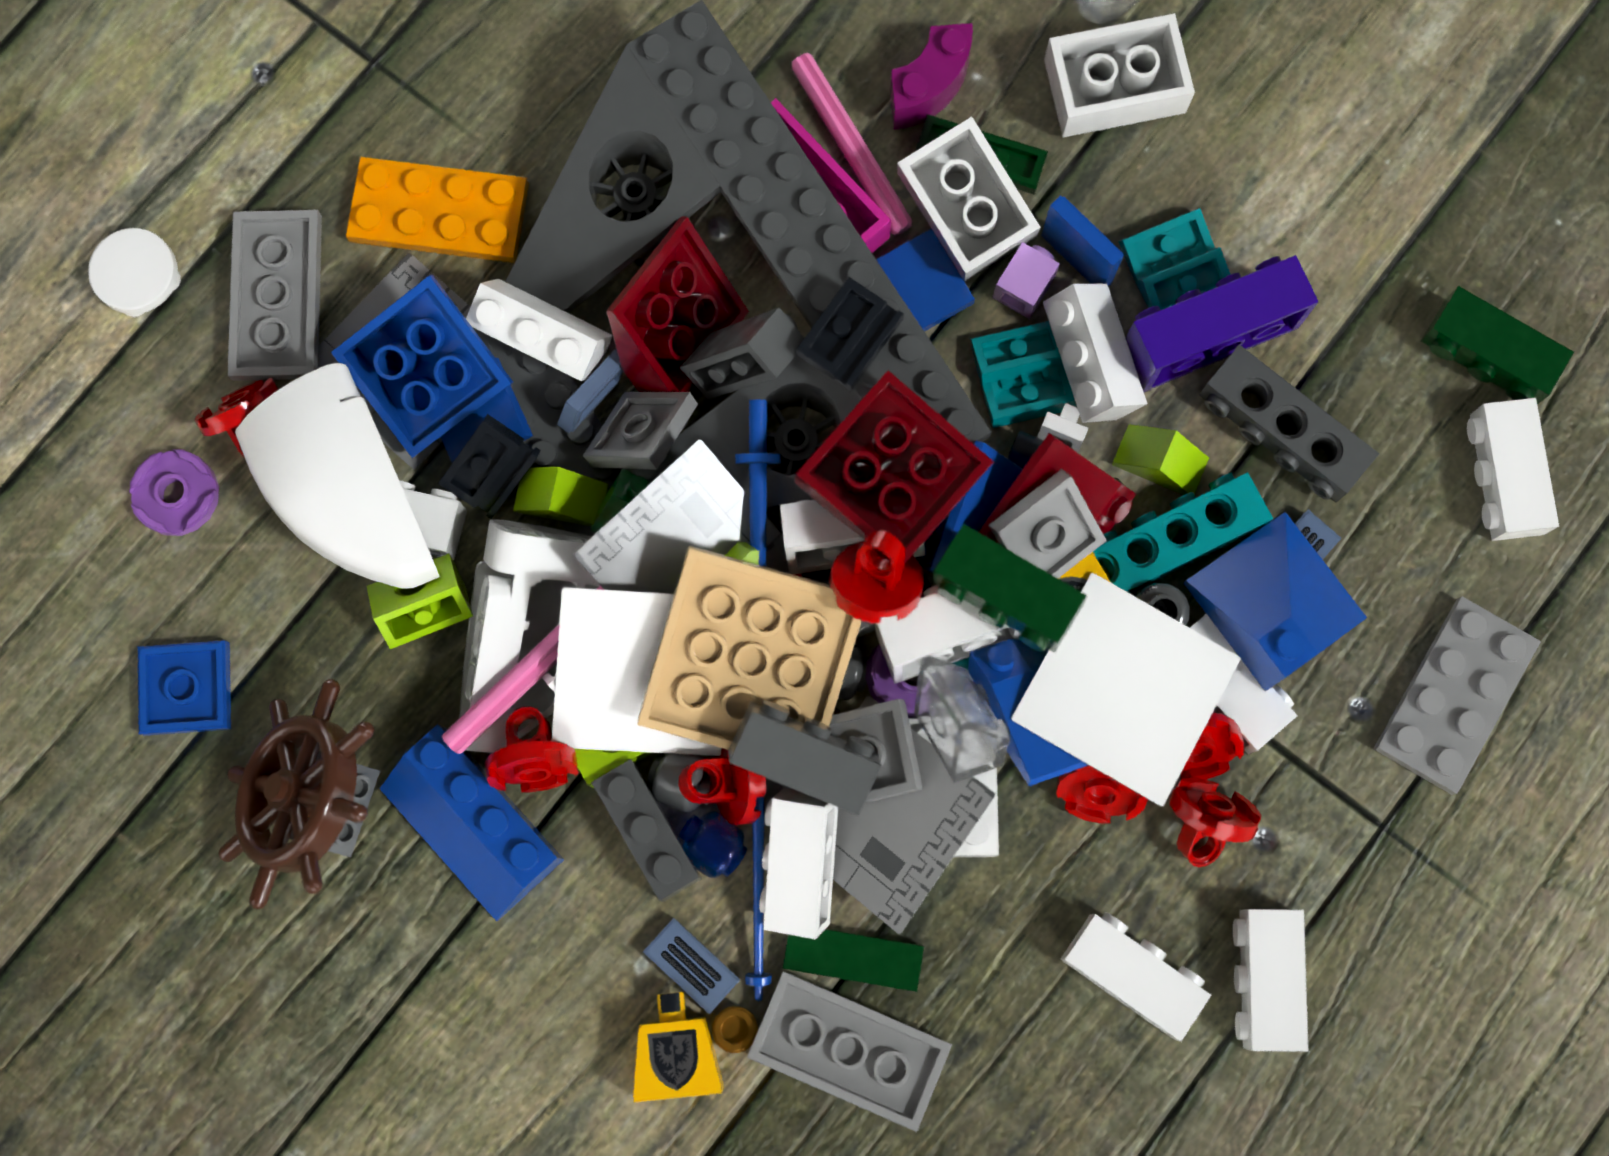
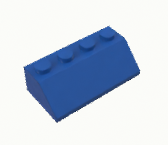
M437 724L402 756L380 787V790L490 915L498 921L562 863L564 858L504 791L497 790L489 785L486 771L468 751L465 750L463 753L457 754L446 745L442 736L448 729Z

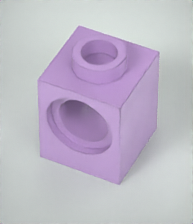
M1022 242L997 282L993 299L1030 319L1053 282L1060 263L1055 261L1054 256L1045 248L1038 245L1030 247Z

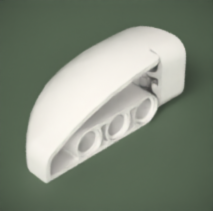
M333 363L325 365L288 383L261 402L239 424L235 434L254 480L265 500L280 520L299 540L324 558L347 571L394 587L415 588L440 577L364 398L360 396L349 368L345 364Z
M499 519L489 520L484 561L478 562L475 569L471 598L473 617L469 618L459 718L560 624L563 587L597 589L600 586L574 557V553L593 536L528 523ZM541 678L480 735L466 751L493 753L507 747L505 727L509 716L516 709L531 706L538 709L545 718L549 717L554 712L555 692ZM529 719L524 721L518 729L519 739L539 725L538 720Z

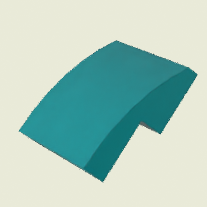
M1200 208L1118 241L1129 270L1148 308L1153 306H1159L1161 310L1175 305V300L1181 295L1195 289H1199L1201 294L1216 288L1215 284L1219 280L1230 275L1221 247L1215 248Z
M1049 321L971 339L977 373L993 428L1046 416L1047 412L1053 414L1060 413L1065 403L1077 407Z

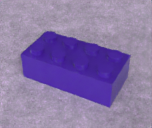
M1294 255L1285 260H1281L1280 256L1272 257L1255 267L1256 271L1243 277H1241L1239 272L1230 274L1219 280L1215 284L1216 288L1201 294L1199 289H1195L1178 297L1175 300L1176 304L1161 310L1159 306H1153L1138 313L1135 316L1136 321L1133 322L1128 330L1126 341L1143 392L1226 359L1238 345L1248 350L1299 329L1319 301L1297 256Z

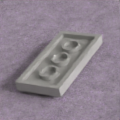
M318 210L233 212L228 377L232 381L268 380L269 378H273V380H292L318 369L322 215Z
M1461 596L1455 601L1373 749L1451 795L1458 794L1541 641Z
M895 699L832 716L829 725L832 729L831 735L845 741L848 740L849 736L860 738L875 747L873 752L879 757L882 766L865 803L923 790L905 700ZM766 778V794L764 797V826H766L765 812L768 802L787 787Z
M783 971L747 1058L917 1132L952 1044Z

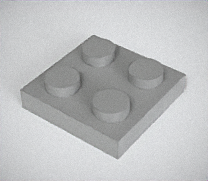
M624 392L583 456L593 468L657 470L659 465L665 460L668 451L680 432L686 427L687 421L698 403L690 392Z
M1062 469L989 525L1001 546L1056 578L1061 577L1107 541L1073 478Z

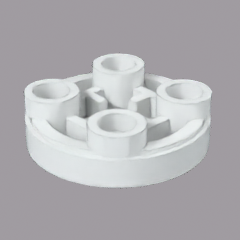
M128 228L110 234L98 244L89 262L88 276L95 294L110 308L125 313L130 317H138L161 305L172 291L179 286L181 281L177 261L170 247L159 236L144 229Z

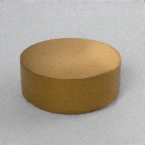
M731 1006L722 1010L716 1016L712 1025L714 1041L722 1050L729 1053H740L752 1046L758 1032L755 1016L748 1009L740 1006Z

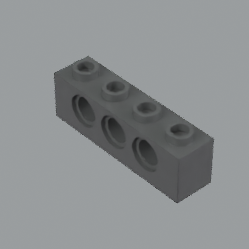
M1238 345L1199 394L1205 399L1204 404L1212 413L1221 418L1228 417L1239 426V432L1245 439L1255 445H1260L1261 443L1274 454V460L1282 468L1289 472H1298L1309 481V488L1323 499L1329 500L1331 498L1337 503L1350 491L1379 455L1376 450L1241 345ZM1250 392L1256 395L1260 401V407L1250 408L1246 406L1242 401L1241 393ZM1285 419L1289 421L1294 427V435L1282 434L1276 426V420ZM1311 446L1324 448L1329 455V462L1321 463L1315 460L1311 453Z

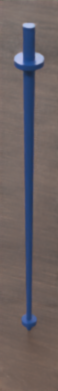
M752 399L749 400V453L735 454V463L749 464L750 545L759 550V565L766 567L767 464H780L781 454L767 453V400ZM757 797L755 809L762 812L760 817L753 823L754 972L745 974V984L754 986V998L758 1002L763 999V986L772 984V974L763 972L764 913L760 912L759 908L760 896L764 888V869L762 866L764 852V797Z

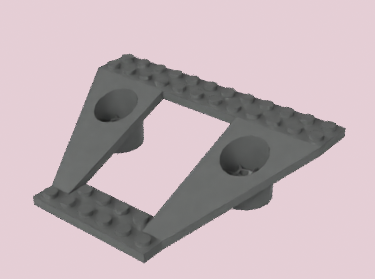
M702 0L698 1L626 44L505 281L506 283L570 313L641 255L654 250L681 216L689 218L721 192L810 328L814 326L849 277L885 300L887 305L896 311L900 310L903 312L904 319L851 392L836 379H831L796 355L777 378L737 390L680 433L668 451L665 460L659 465L657 470H625L641 476L652 483L700 439L749 496V464H736L735 454L749 453V400L764 399L767 400V418L774 413L781 424L776 433L767 432V441L774 442L776 450L772 453L781 454L782 461L788 466L786 475L767 467V510L778 509L782 504L795 503L800 500H814L794 482L796 474H792L793 469H801L822 445V443H818L817 434L832 425L836 429L888 370L973 444L975 440L982 442L989 438L992 433L704 2ZM630 165H639L638 172L627 174L624 173L622 168ZM647 165L664 172L653 180L648 175H645ZM615 171L617 172L620 179L617 180L615 186L603 184ZM672 181L666 197L656 195L657 189ZM598 194L612 196L615 199L613 204L601 211L596 207ZM623 211L626 221L621 222L611 217ZM473 328L493 356L499 358L503 369L513 381L510 385L533 434L532 437L523 442L533 449L537 447L541 450L530 468L561 467L607 483L609 491L623 468H593L583 456L602 427L595 413L592 411L570 433L557 425L565 402L578 389L573 378ZM787 407H801L799 419H790L788 421L785 420L780 410ZM807 408L823 414L827 419L813 427L809 422L805 421ZM793 440H796L798 443L803 442L800 446L789 444ZM560 521L566 531L589 536L596 534L590 530L592 526Z

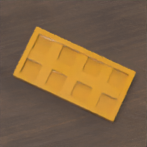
M360 157L346 238L352 243L515 263L529 182L527 177Z

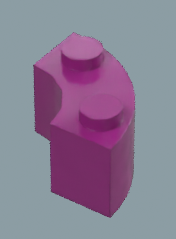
M973 23L930 26L929 41L922 54L906 66L891 69L890 97L893 130L904 129L925 122L927 114L935 116L956 96L963 84L969 65Z

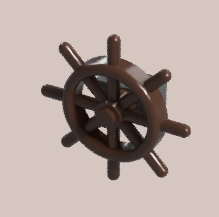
M328 679L323 682L312 716L298 715L290 718L287 703L280 698L272 700L269 705L273 728L260 741L245 768L233 766L228 770V779L232 783L239 785L235 805L236 834L219 849V857L224 862H231L244 851L251 861L260 865L249 897V903L254 909H262L267 905L278 871L285 873L300 871L304 890L309 894L318 893L323 886L318 860L327 851L351 858L363 821L368 815L367 809L380 771L357 764L355 751L373 736L374 726L368 721H362L350 732L346 733L342 727L330 722L340 691V685L334 679ZM301 746L300 751H299V754H298V757H297V752H296V750ZM274 825L272 833H270L269 828Z

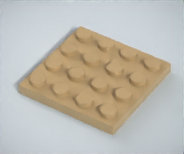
M688 546L638 716L637 725L729 750L750 701L762 705L763 701L767 700L786 708L789 711L788 717L802 723H805L806 719L810 718L829 726L862 620L851 617L839 608L835 602L836 595L828 584Z

